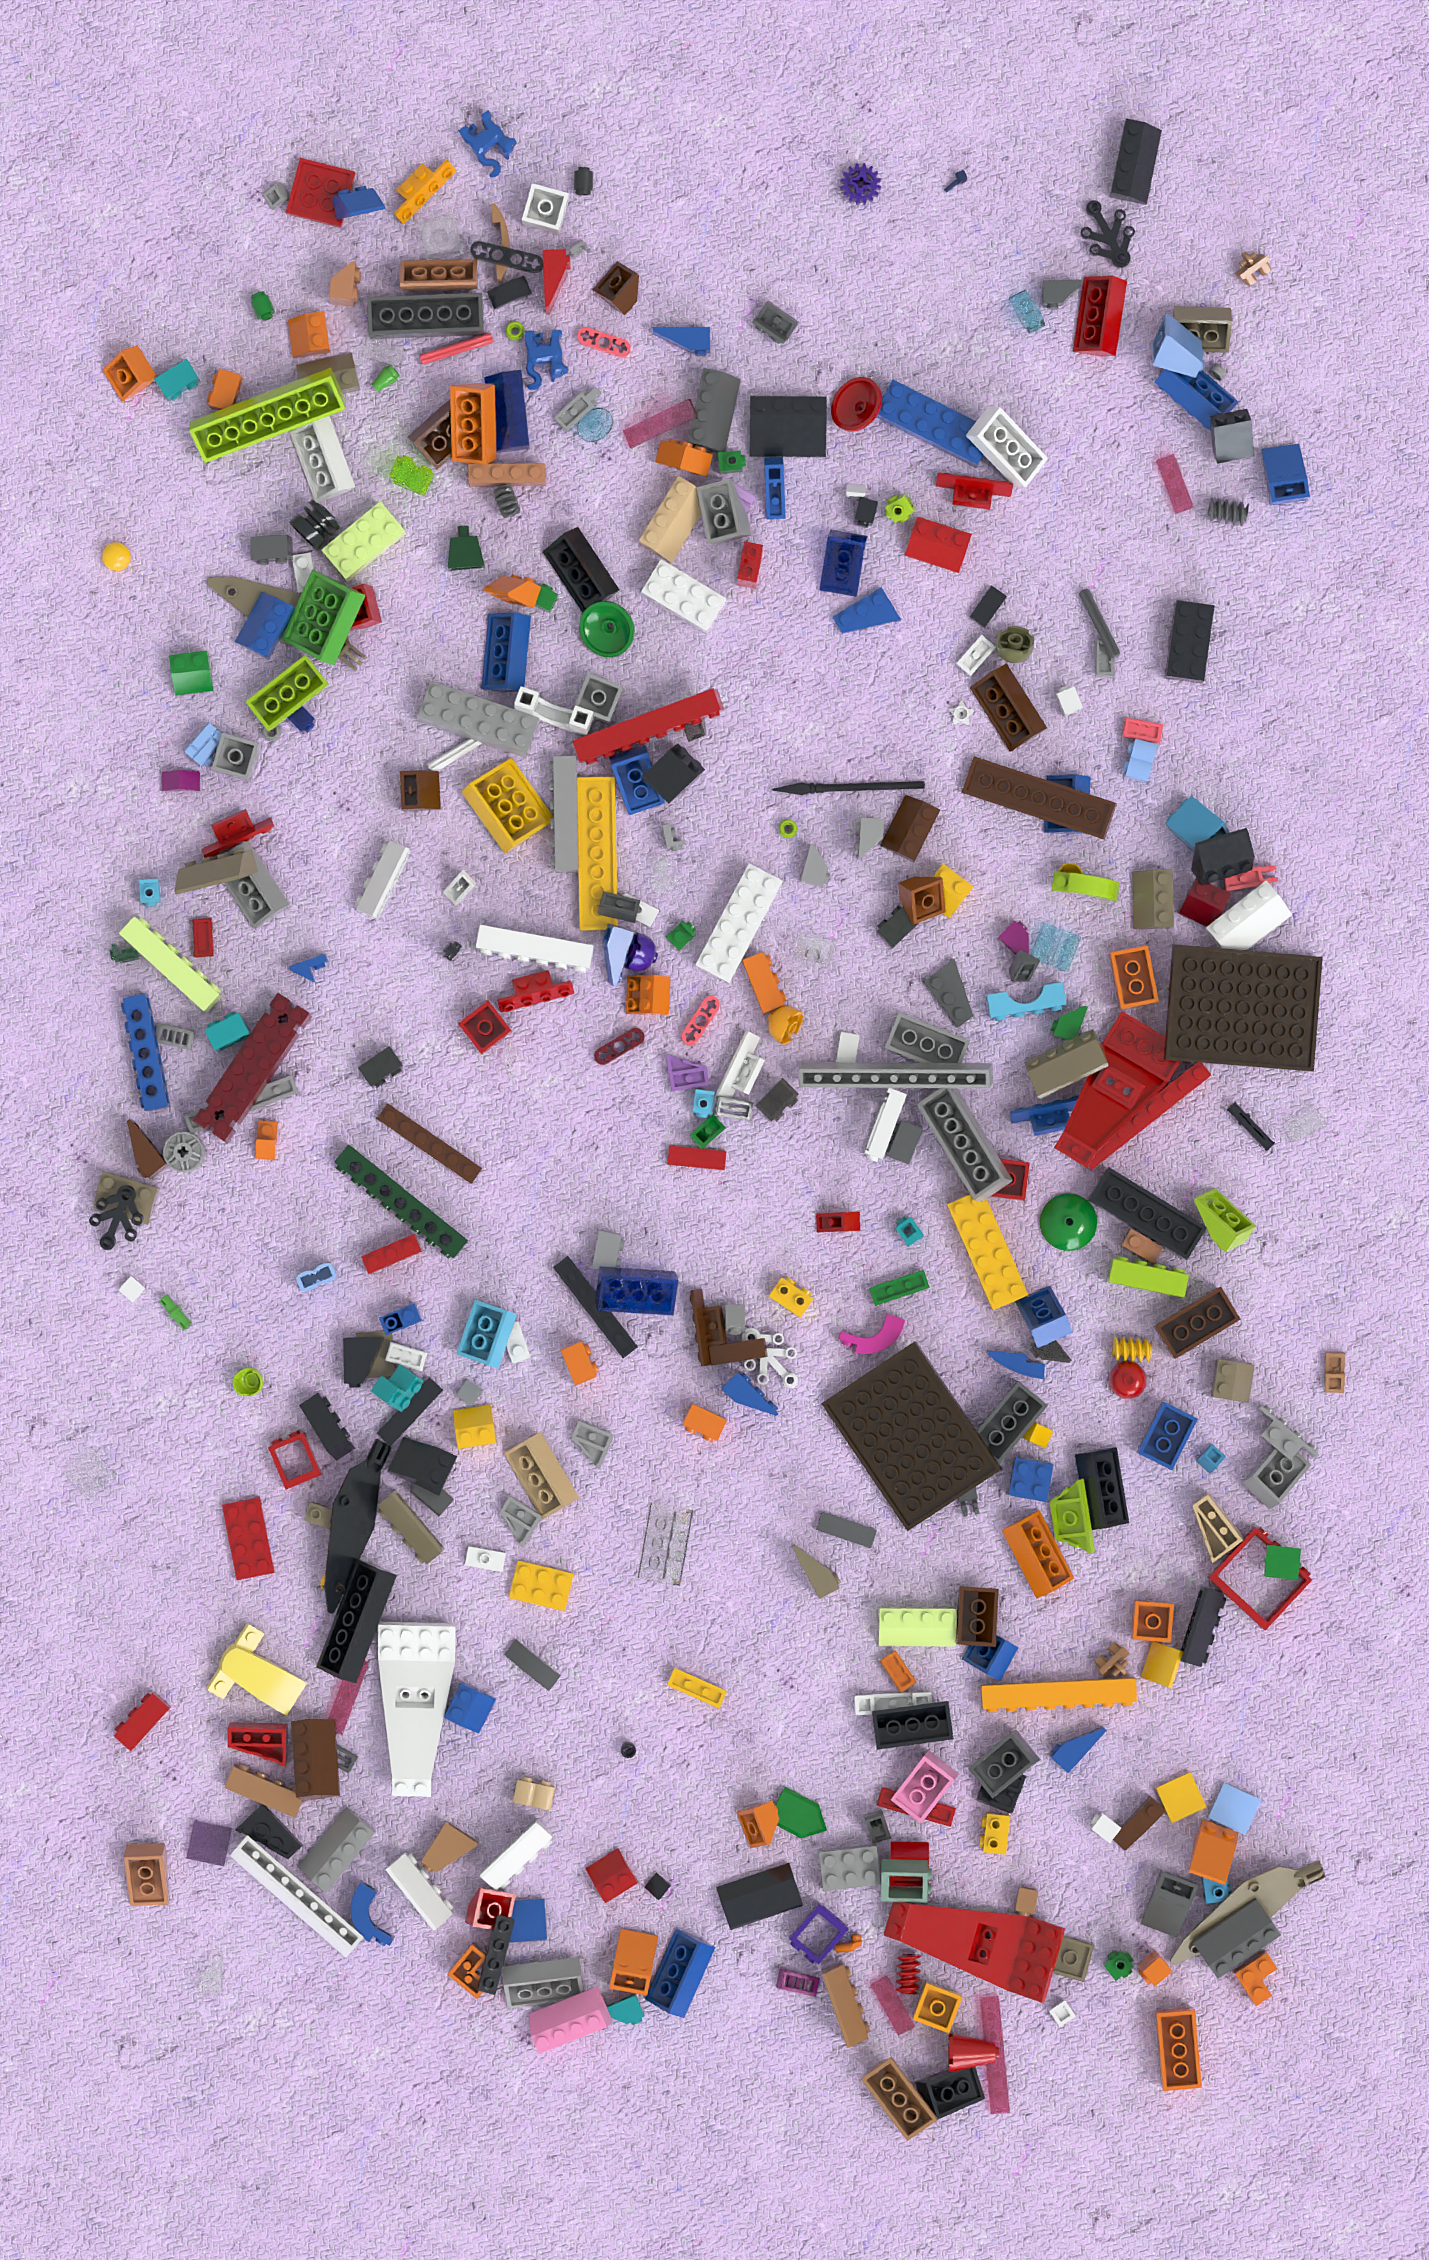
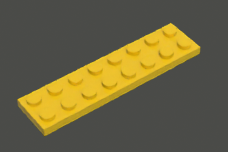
M577 777L580 931L606 930L608 923L618 926V919L598 914L603 891L617 894L615 777Z

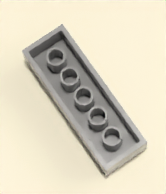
M430 681L418 714V722L527 758L539 724V717Z
M939 1088L917 1104L975 1201L983 1202L1013 1181L957 1088Z

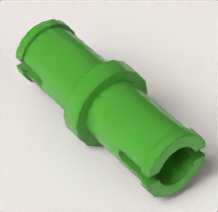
M168 1294L159 1300V1303L169 1313V1317L173 1318L183 1331L193 1324L182 1312L183 1309L180 1306L178 1307Z

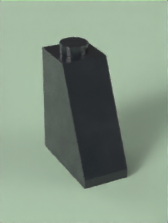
M384 1337L343 1338L344 1384H349V1388L361 1387V1384L366 1383L384 1342Z

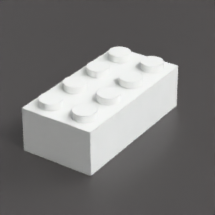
M988 406L966 434L969 440L1010 483H1013L1014 487H1026L1048 459L1000 407Z
M662 559L641 591L642 596L705 634L710 630L727 600Z

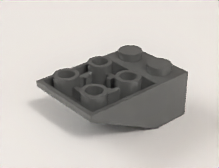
M1160 1869L1140 1924L1177 1938L1199 1885Z

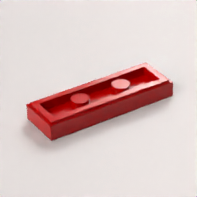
M669 1145L667 1165L725 1170L727 1151Z

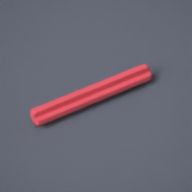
M491 333L483 334L420 354V360L423 365L491 344L493 343Z

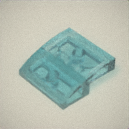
M1042 923L1031 955L1038 958L1040 963L1068 972L1081 936L1050 924Z

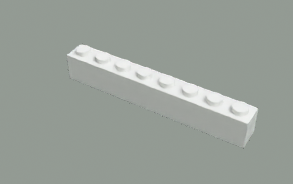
M248 1835L230 1855L343 1956L347 1957L364 1938Z

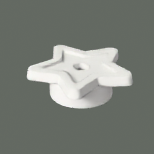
M960 701L957 708L949 709L950 713L954 716L953 724L962 722L969 725V716L974 712L973 709L966 708L963 701Z

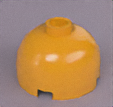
M782 1006L772 1011L768 1016V1031L772 1038L782 1045L790 1043L793 1040L790 1038L793 1032L797 1035L804 1019V1016L801 1015L803 1012L792 1006Z

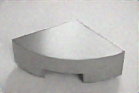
M581 241L569 249V254L574 259L585 251L588 246L584 241Z

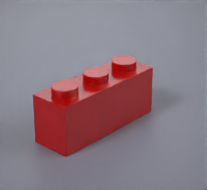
M412 1234L363 1255L361 1258L368 1274H372L423 1251L416 1234Z
M156 1692L152 1694L147 1693L141 1699L143 1704L138 1709L134 1707L128 1714L130 1718L126 1723L122 1721L114 1729L116 1731L114 1737L129 1751H132L171 1708Z

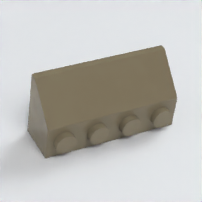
M242 848L234 850L233 855H228V852L217 855V859H212V856L201 859V863L196 864V860L184 863L185 867L178 869L174 892L177 895L241 879L257 873L258 869L253 851H245Z
M1094 1029L1085 1031L1080 1036L1066 1040L1063 1044L1050 1048L1046 1052L1033 1056L1024 1062L1039 1099L1109 1066L1104 1048Z
M396 1490L377 1505L380 1508L378 1513L383 1519L388 1518L391 1521L390 1527L396 1534L401 1533L404 1537L402 1541L409 1549L412 1547L417 1552L415 1557L421 1564L424 1562L426 1564L430 1563L445 1550L444 1546Z

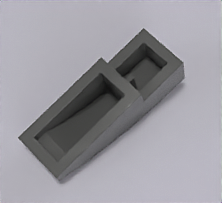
M517 1639L504 1654L548 1691H550L561 1676V1674L546 1664L545 1661Z

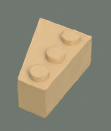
M1209 1491L1193 1503L1192 1506L1213 1563L1242 1542L1244 1537Z

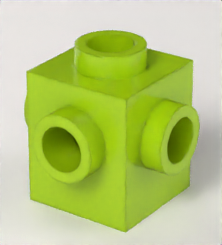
M904 492L899 496L895 494L888 498V502L885 505L886 510H884L889 520L893 519L894 523L898 521L902 523L910 518V514L915 512V506L907 493Z

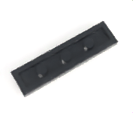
M429 1377L422 1384L421 1389L411 1398L409 1406L402 1412L398 1410L377 1434L392 1446L439 1396L443 1389Z

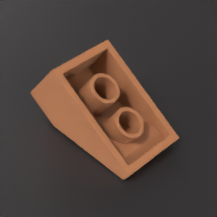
M165 1843L127 1845L124 1863L130 1906L168 1905V1868Z

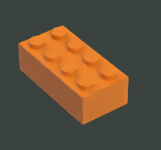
M1188 2007L1155 2010L1162 2090L1202 2088L1195 2009Z

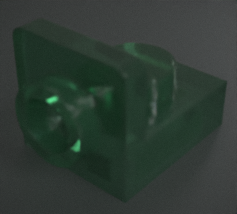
M112 944V949H109L111 960H115L117 964L140 959L139 952L137 950L133 951V948L124 949L121 954H119L117 944Z

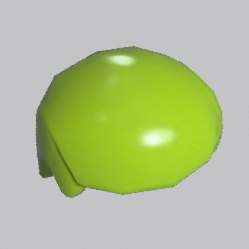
M246 1367L234 1375L232 1384L233 1389L238 1395L254 1396L262 1390L264 1381L262 1374L257 1369Z

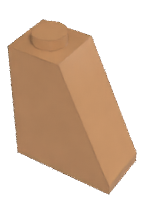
M446 1821L422 1858V1867L431 1873L433 1870L438 1872L474 1849L479 1841Z

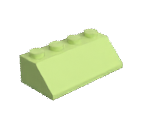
M879 1607V1646H956V1608Z

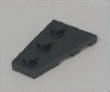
M263 1804L235 1829V1831L248 1835L253 1841H258L286 1859H289L303 1846L272 1811Z

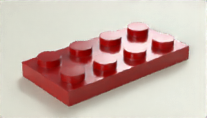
M261 1498L223 1504L222 1508L236 1580L275 1573Z

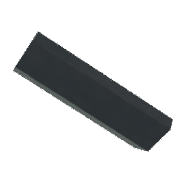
M790 1863L716 1887L730 1930L803 1906Z

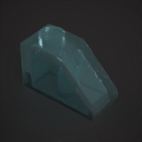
M1026 289L1009 297L1015 313L1028 334L1046 326L1040 308Z

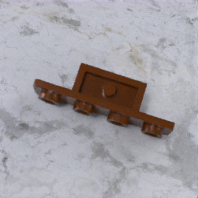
M702 1289L690 1291V1303L693 1307L692 1319L696 1328L695 1340L698 1343V1360L701 1366L711 1365L709 1346L727 1343L722 1305L705 1308Z

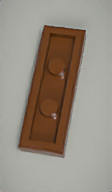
M765 1338L709 1346L711 1366L768 1357Z

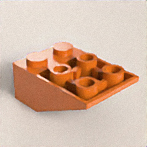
M620 1928L610 1989L647 1996L658 1935Z

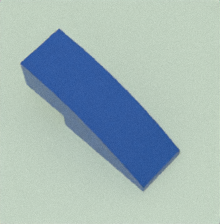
M987 1350V1355L1007 1369L1028 1377L1044 1379L1045 1364L1026 1362L1027 1354Z

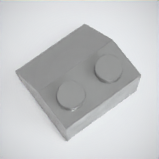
M222 733L212 770L251 782L261 745L254 741Z

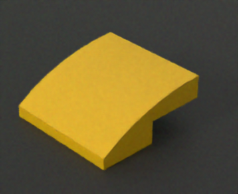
M1152 1641L1140 1677L1172 1688L1183 1651Z

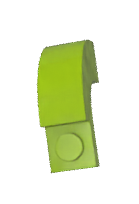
M1054 871L1051 890L1117 902L1120 883L1091 875Z

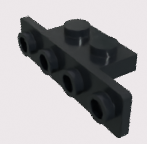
M496 1915L477 1987L478 1991L496 1994L515 1922L512 1918Z

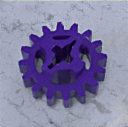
M856 163L855 169L849 166V173L843 172L845 178H842L840 183L844 185L840 187V190L846 191L843 197L849 196V203L855 200L857 206L859 201L866 205V200L872 203V196L878 197L879 194L876 190H881V186L877 185L881 182V178H876L878 171L873 173L872 166L867 169L866 163H863L862 167H859L858 163ZM859 173V175L855 178L851 177L852 175ZM866 174L872 178L873 182L868 180ZM859 181H863L862 188L858 187ZM849 188H853L856 194L854 195ZM865 192H870L869 194L862 196V194H864Z

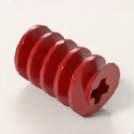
M905 1953L897 1957V1960L902 1961V1964H898L896 1967L902 1969V1971L896 1973V1975L901 1977V1979L896 1980V1983L901 1985V1987L895 1988L896 1991L902 1994H920L914 1991L920 1988V1985L915 1983L920 1981V1977L915 1975L921 1972L920 1969L916 1968V1966L921 1965V1962L916 1960L921 1957L920 1954Z

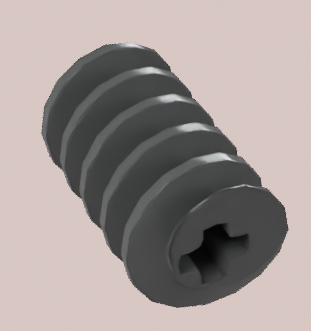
M1211 497L1208 508L1210 522L1217 517L1218 523L1224 518L1225 524H1228L1231 519L1234 526L1237 521H1240V527H1243L1247 519L1249 503L1244 508L1243 502H1240L1237 507L1236 501H1232L1229 506L1227 499L1221 504L1220 498L1214 503L1213 497Z

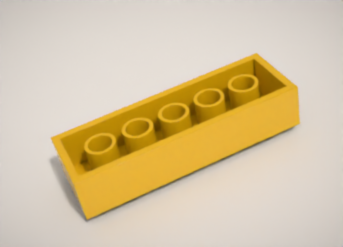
M970 1194L947 1204L946 1206L991 1310L998 1309L1028 1296L987 1199L983 1202L975 1201Z

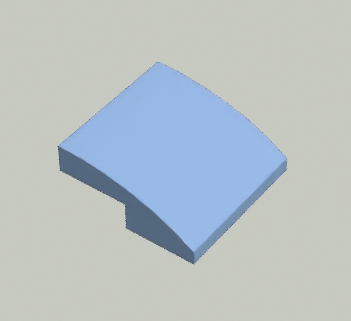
M1224 1783L1208 1818L1246 1835L1262 1800Z

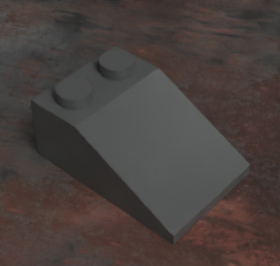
M1014 1730L968 1769L993 1799L1041 1759L1020 1733Z

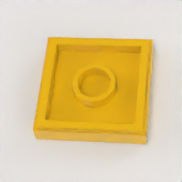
M1191 1772L1155 1787L1171 1823L1207 1808Z

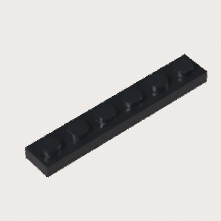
M569 1256L553 1267L622 1358H625L638 1348Z

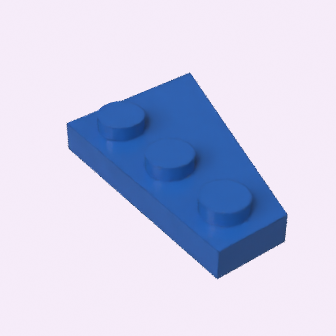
M882 587L832 617L842 634L901 621Z

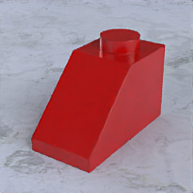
M860 1212L816 1213L817 1233L860 1231Z

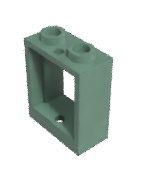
M882 1859L881 1901L927 1903V1895H931V1883H928V1880H932V1868H928V1860ZM889 1876L923 1877V1887H889Z

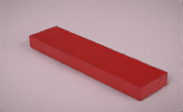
M881 1787L877 1806L909 1815L891 1801V1798L897 1791ZM937 1802L925 1820L951 1827L956 1808Z

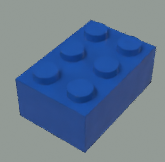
M1161 1401L1136 1453L1169 1470H1173L1198 1418Z

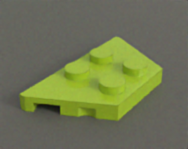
M1080 1479L1062 1491L1059 1496L1049 1501L1055 1539L1058 1541L1066 1542L1075 1548L1079 1547L1086 1550L1087 1553H1094L1095 1547L1084 1479Z

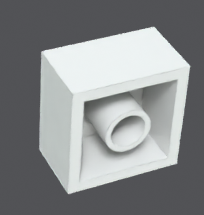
M532 183L522 217V224L559 235L569 202V193Z

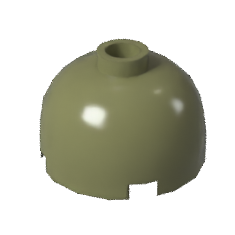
M1009 626L1007 630L1003 632L1000 630L996 636V650L1004 661L1021 663L1027 660L1033 652L1034 636L1033 634L1031 636L1026 628Z

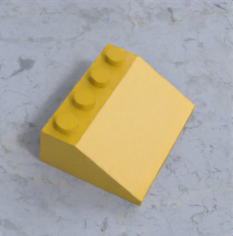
M512 757L469 783L461 792L505 854L551 824L550 818H554Z

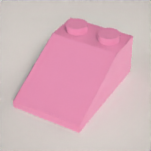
M928 1750L891 1798V1801L922 1823L959 1774Z

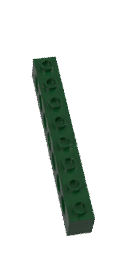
M348 1144L334 1161L337 1164L335 1168L343 1175L346 1172L351 1175L352 1178L350 1180L358 1187L362 1184L367 1188L365 1192L373 1199L377 1196L382 1200L380 1204L388 1211L393 1209L397 1213L395 1217L403 1223L408 1221L412 1225L410 1229L418 1235L420 1233L424 1234L427 1237L425 1241L431 1246H439L442 1249L440 1253L446 1258L452 1257L455 1259L469 1242V1240L351 1145ZM355 1161L361 1165V1169L356 1173L352 1172L350 1168L351 1164ZM368 1174H374L376 1177V1181L371 1185L365 1181ZM383 1186H389L391 1189V1193L386 1197L380 1193V1189ZM398 1198H404L406 1201L405 1206L401 1209H398L395 1205V1201ZM413 1210L420 1211L421 1216L417 1221H413L410 1218V1213ZM428 1222H433L436 1226L432 1233H428L425 1230V1225ZM442 1234L450 1236L449 1244L443 1245L440 1242Z

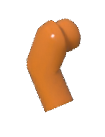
M853 1934L851 1935L852 1941L837 1943L835 1945L836 1953L852 1952L857 1949L863 1942L861 1935Z

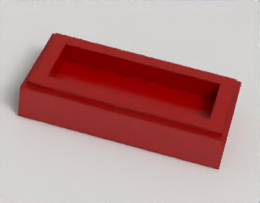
M212 918L192 919L194 957H214Z

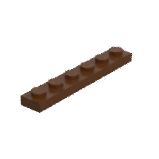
M388 1103L377 1118L380 1122L471 1184L483 1169Z

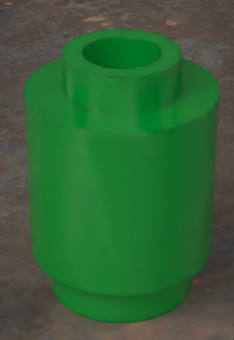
M264 291L253 294L250 297L252 300L251 305L257 319L267 321L273 318L275 310L269 296Z

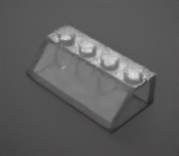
M654 1502L650 1503L638 1578L668 1585H681L693 1516L692 1509Z

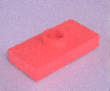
M1126 717L1122 737L1160 744L1163 724Z

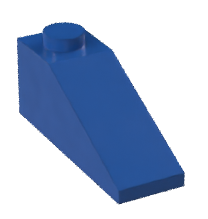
M653 327V335L689 353H695V356H706V353H710V327Z
M764 457L766 519H786L783 457Z
M1102 1726L1066 1740L1060 1745L1057 1743L1050 1752L1052 1754L1050 1757L1069 1773L1107 1730Z

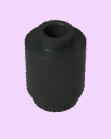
M578 167V170L574 171V190H576V195H591L593 190V171H590L589 167Z

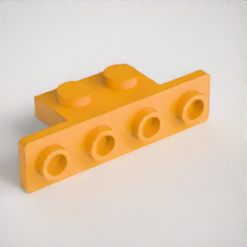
M446 159L434 172L422 163L396 189L397 193L406 200L394 212L403 225L456 172V169L449 160Z

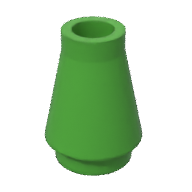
M389 364L382 369L371 384L380 392L385 387L398 381L397 378L400 375Z

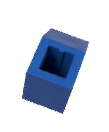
M416 1303L379 1317L386 1335L423 1321Z

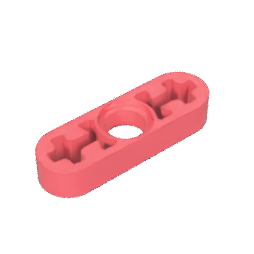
M588 327L581 328L578 331L577 339L583 346L619 358H625L630 354L631 346L625 339ZM588 332L589 336L592 338L595 337V334L598 335L595 340V345L592 344L593 340L591 339L583 341V337L581 336V334L585 335V333ZM603 337L610 341L606 348H602L598 344L599 340ZM613 340L616 341V346L625 344L627 351L619 353V349L615 347L613 348L614 351H611Z
M706 997L684 1029L682 1041L686 1045L692 1046L698 1042L719 1010L720 1002L716 997ZM715 1000V1006L717 1007L715 1009L711 1008L708 1012L712 1014L710 1018L706 1013L700 1012L702 1008L704 1010L707 1009V1001ZM702 1015L706 1018L704 1026L696 1025L695 1019L697 1016ZM691 1024H693V1026L696 1029L701 1030V1032L698 1033L696 1031L694 1033L695 1040H690L689 1042H687V1037L685 1036V1034H690L692 1032L693 1028H690Z

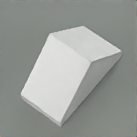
M462 870L443 893L457 906L477 887V884Z

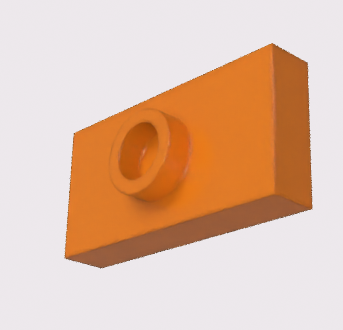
M896 1650L880 1660V1663L900 1693L917 1682Z

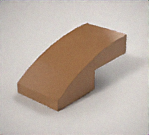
M1325 1351V1393H1344L1345 1352Z

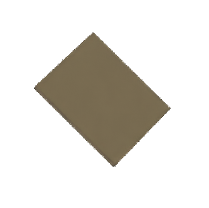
M384 1331L355 1333L356 1337H384V1342L368 1378H378L381 1375L383 1377L392 1376L395 1372V1364L385 1360L390 1342H393L392 1333L386 1335Z

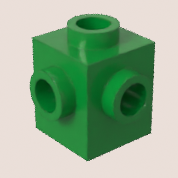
M1121 1949L1118 1952L1117 1950L1112 1951L1107 1956L1108 1959L1102 1963L1115 1981L1120 1977L1126 1978L1133 1972L1131 1970L1134 1967L1131 1963L1134 1961L1127 1951L1123 1953Z

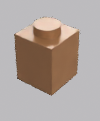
M1018 1886L1014 1906L1015 1911H1018V1914L1022 1916L1034 1914L1039 1891L1033 1888Z

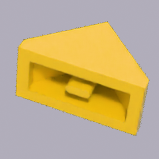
M1034 1422L1022 1438L1046 1449L1053 1431Z

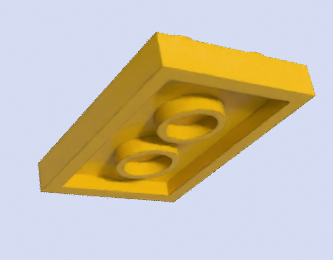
M518 1560L509 1598L565 1611L574 1573Z

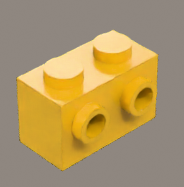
M786 1276L785 1279L781 1277L769 1297L801 1318L813 1300L810 1297L812 1293L804 1287L801 1290L795 1287L796 1282Z
M986 1812V1817L982 1816L981 1828H984V1836L980 1835L979 1847H982L983 1852L1006 1855L1010 1823L1009 1814Z

